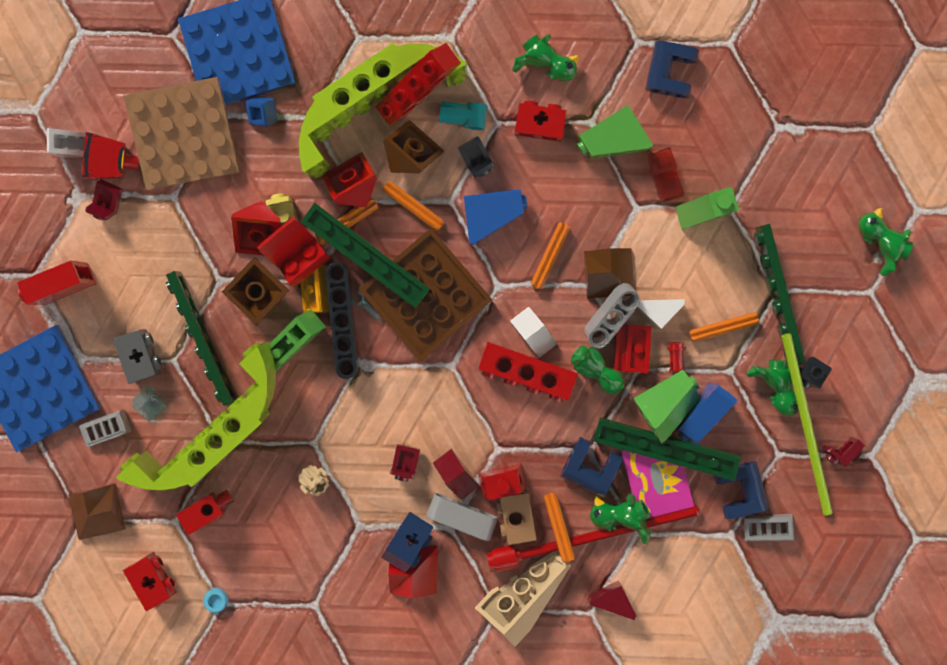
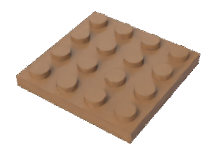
M219 77L123 95L146 190L240 172Z

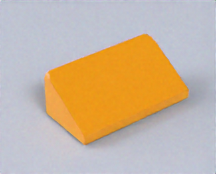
M321 265L300 283L303 313L310 309L314 313L330 312L326 281L328 265Z

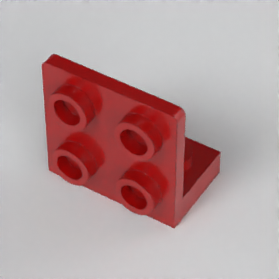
M295 217L289 219L257 247L266 258L280 269L287 282L293 288L330 258L317 239Z

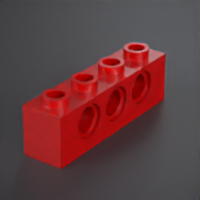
M447 43L430 50L375 108L389 126L406 118L461 62Z
M490 342L486 344L478 367L479 370H482L481 375L495 379L497 375L505 378L504 383L515 387H517L518 383L527 386L526 391L538 395L541 391L549 393V399L561 403L563 399L569 400L578 375L577 372ZM503 358L511 362V368L507 372H502L497 367L499 360ZM525 366L531 367L534 372L532 378L527 380L520 376V371ZM547 374H552L556 378V382L552 387L543 385V378Z

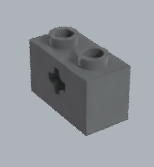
M140 329L113 339L128 384L137 383L162 374L160 369L162 368L161 359L158 355H155L152 347L154 346V339L146 329ZM142 352L143 356L137 359L136 355Z

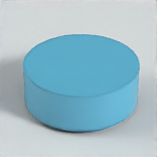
M212 588L205 594L203 599L205 608L212 613L221 612L229 601L228 594L221 588Z

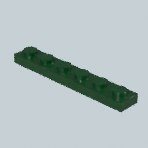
M316 203L312 205L300 221L413 307L417 308L429 292L430 288Z
M771 224L762 225L755 228L754 239L756 245L761 248L762 256H760V263L762 268L766 269L768 276L766 286L769 293L772 292L773 295L772 310L775 316L778 315L780 323L777 326L778 333L781 339L782 335L791 334L798 365L805 364L806 361ZM783 348L784 357H785V359H786V361H787L786 354H785V350H784V348Z
M173 271L166 274L168 279L166 281L167 288L177 299V311L181 316L184 315L187 322L185 325L186 331L195 340L197 345L195 346V352L199 359H203L206 368H204V372L208 380L213 381L216 388L214 395L219 403L222 402L223 406L233 403L237 399L182 273Z
M602 417L599 419L594 438L596 443L735 481L741 461L740 455L671 436L661 443L652 431Z

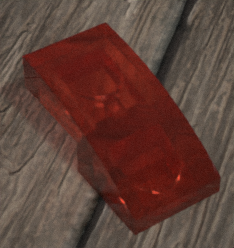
M671 147L648 153L647 157L660 203L683 197L684 192L677 174L678 168Z

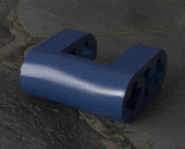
M656 41L645 90L676 98H689L692 85L669 79L673 61L687 64L697 63L699 49L667 41Z
M579 437L562 469L560 477L604 498L619 470L623 457L611 452L601 472H598L581 464L591 442Z
M757 461L739 464L735 481L714 476L717 485L740 480L744 499L722 506L725 519L739 518L769 509Z

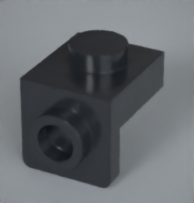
M478 136L457 147L474 178L487 175L495 167Z
M811 356L803 368L799 367L803 387L806 389L810 387L820 389L832 368Z

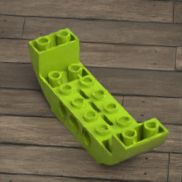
M393 42L312 96L314 102L306 113L299 138V158L303 173L311 179L313 177L318 179L325 175L330 164L315 142L318 140L320 142L325 141L332 135L331 132L338 127L339 129L346 127L351 123V118L357 114L361 116L371 109L370 106L377 101L380 102L430 50L437 47L427 44L396 46ZM458 56L456 57L461 64L443 80L447 87L460 85L466 80L465 76L468 75L467 63ZM389 73L387 77L380 78L382 74ZM369 86L366 91H361L363 87ZM349 99L347 104L341 105L343 100Z
M264 341L262 344L256 342L242 354L244 359L239 364L256 382L244 392L247 395L246 398L241 395L227 408L230 413L222 412L164 467L146 450L141 455L138 453L134 454L119 467L122 472L116 478L131 486L147 490L175 489L187 484L193 487L270 415L268 408L274 394L276 369L267 341Z

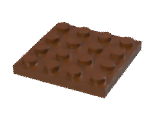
M431 228L393 260V262L430 288L417 308L413 307L375 277L359 289L420 362L492 301V298Z

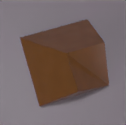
M410 120L392 132L383 141L391 173L419 174L444 153L440 146Z
M631 248L584 251L587 298L609 297L613 290L622 283H628L634 288ZM627 293L624 296H631V293Z
M254 257L224 288L222 293L255 325H258L290 290Z
M115 483L68 494L79 540L126 529Z

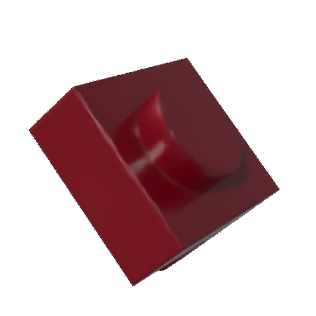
M102 179L96 183L93 201L86 207L85 212L93 215L98 220L110 219L118 212L123 188Z
M850 437L837 452L832 447L826 445L822 449L827 453L825 458L835 466L840 464L847 467L851 461H856L862 455V449L866 445L859 439Z
M397 444L390 471L391 475H395L394 479L404 482L414 479L420 448Z

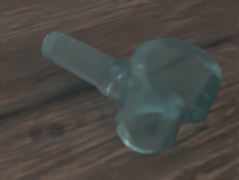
M358 291L362 296V301L357 303L351 298L352 303L366 309L377 320L380 315L370 306L365 296Z

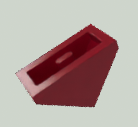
M452 448L433 462L445 484L460 500L480 486Z
M619 580L588 596L587 600L591 606L632 620L636 618V614Z

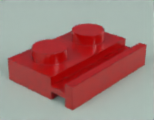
M622 325L615 336L614 370L649 373L652 326Z

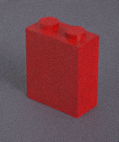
M72 260L17 282L19 297L26 305L43 306L97 285L88 263Z

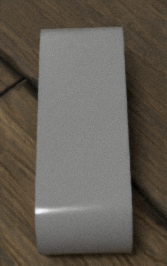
M619 284L586 324L584 333L592 347H605L640 303L639 295L630 284ZM631 293V297L628 300L622 301V297L625 294ZM617 312L614 318L607 319L610 313ZM602 331L600 336L592 337L594 332Z
M434 493L426 514L428 518L486 541H490L498 521L496 516L438 493Z

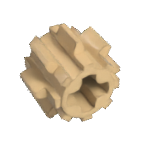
M310 465L306 469L304 468L298 477L299 482L302 484L300 486L301 490L306 495L310 493L316 497L325 493L327 487H329V480L326 478L328 473L322 467L318 469L316 466Z

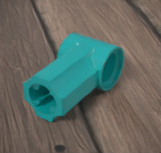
M442 101L439 123L462 125L464 128L471 130H485L488 105L476 102L460 104Z

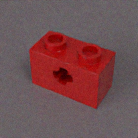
M525 100L524 103H519L514 135L561 142L567 110L562 109V106L557 104H548L547 107L538 106V102ZM540 115L544 116L543 120H547L542 125H538V121H534Z
M154 552L122 570L146 612L177 593L175 581L166 574L162 559L156 556ZM154 578L155 582H150L149 579Z

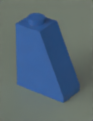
M521 189L464 196L469 244H477L524 214L523 209H528L526 195H521Z
M708 383L699 395L700 400L677 426L676 429L680 431L677 435L683 440L689 442L692 440L698 444L738 401V399L717 384Z

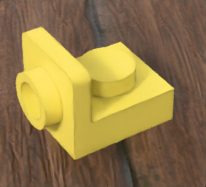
M280 193L272 195L271 200H266V206L280 218L281 226L292 217L297 219L293 198Z

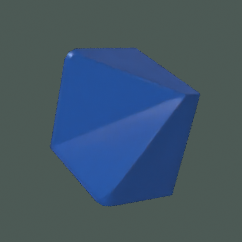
M254 97L245 101L249 124L268 127L278 121L274 98Z

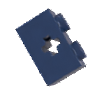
M409 512L381 558L403 572H406L410 566L415 568L422 557L418 554L422 547L426 549L433 538L430 535L433 526Z

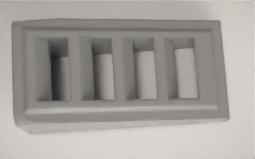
M125 409L79 425L87 448L132 432ZM113 418L116 419L120 431L116 432L112 421ZM105 421L108 422L112 434H108ZM96 424L100 425L104 437L100 438ZM88 427L92 428L96 440H91Z
M775 514L744 517L745 541H794L793 515ZM776 522V533H772L771 523ZM781 522L786 523V532L781 533ZM751 523H756V535H752ZM761 523H766L767 534H762Z

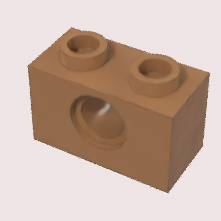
M524 490L520 494L500 498V501H496L498 516L503 515L504 524L500 525L502 539L507 538L508 545L535 541L536 535L528 490ZM519 512L522 515L521 521L518 523L511 522L509 520L510 514Z

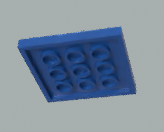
M238 0L178 18L196 81L219 77L225 106L297 84L272 0Z
M55 325L0 354V423L16 452L26 449L102 408L59 325Z

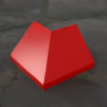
M363 152L322 176L334 202L339 207L346 204L367 208L377 177Z
M262 201L232 214L235 252L263 255L258 250V245L281 227L280 218Z
M427 546L426 549L422 547L418 553L422 556L415 568L410 566L406 572L389 563L390 593L411 599L437 594L438 546Z

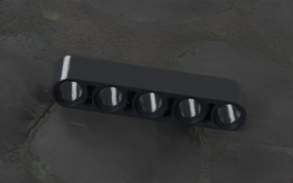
M335 262L326 269L335 370L339 377L349 379L356 376L359 372L351 277L346 265ZM337 267H341L344 271V276L340 280H335L332 275L333 270ZM340 290L346 293V300L342 304H338L335 301V294ZM341 314H345L349 319L348 325L344 328L340 327L337 323V318ZM342 338H348L351 342V347L348 351L340 348L339 343ZM345 361L351 362L354 367L350 375L342 371V365Z

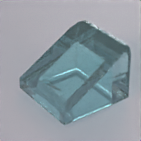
M149 385L131 400L132 408L149 422L167 407L166 403Z

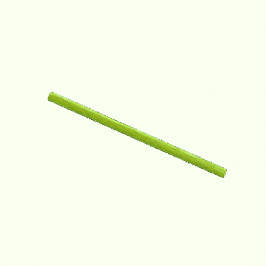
M784 334L781 337L823 515L827 516L833 512L791 334Z

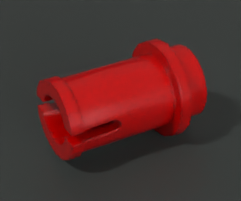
M670 342L669 347H667V350L670 352L669 371H685L684 350H686V347H684V342Z

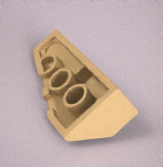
M551 552L532 564L529 570L522 575H515L510 578L511 581L501 588L497 586L492 589L475 609L505 639L516 647L532 629L571 565L563 563L561 556L556 552Z

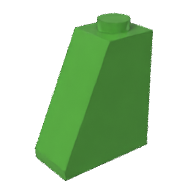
M629 105L580 134L577 138L579 151L583 156L587 155L589 159L647 152L653 147L652 142Z
M728 187L675 207L683 230L738 211L739 207L733 188Z
M684 370L633 398L640 413L661 443L667 440L700 400L697 389L700 387L693 376L688 377Z

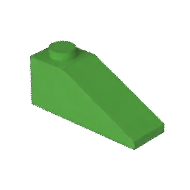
M312 309L297 316L269 344L276 371L326 328Z

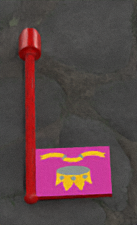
M625 450L621 451L631 493L635 495L637 502L643 500L649 509L650 518L645 519L648 528L694 516L696 518L699 517L700 509L696 504H693L684 467ZM620 524L616 525V530L611 528L608 531L604 528L572 536L569 539L571 546L574 547L634 532L635 530ZM557 541L520 550L519 548L514 549L512 544L492 549V552L486 553L490 572L497 571V573L519 568L518 563L522 562L523 559L559 551Z

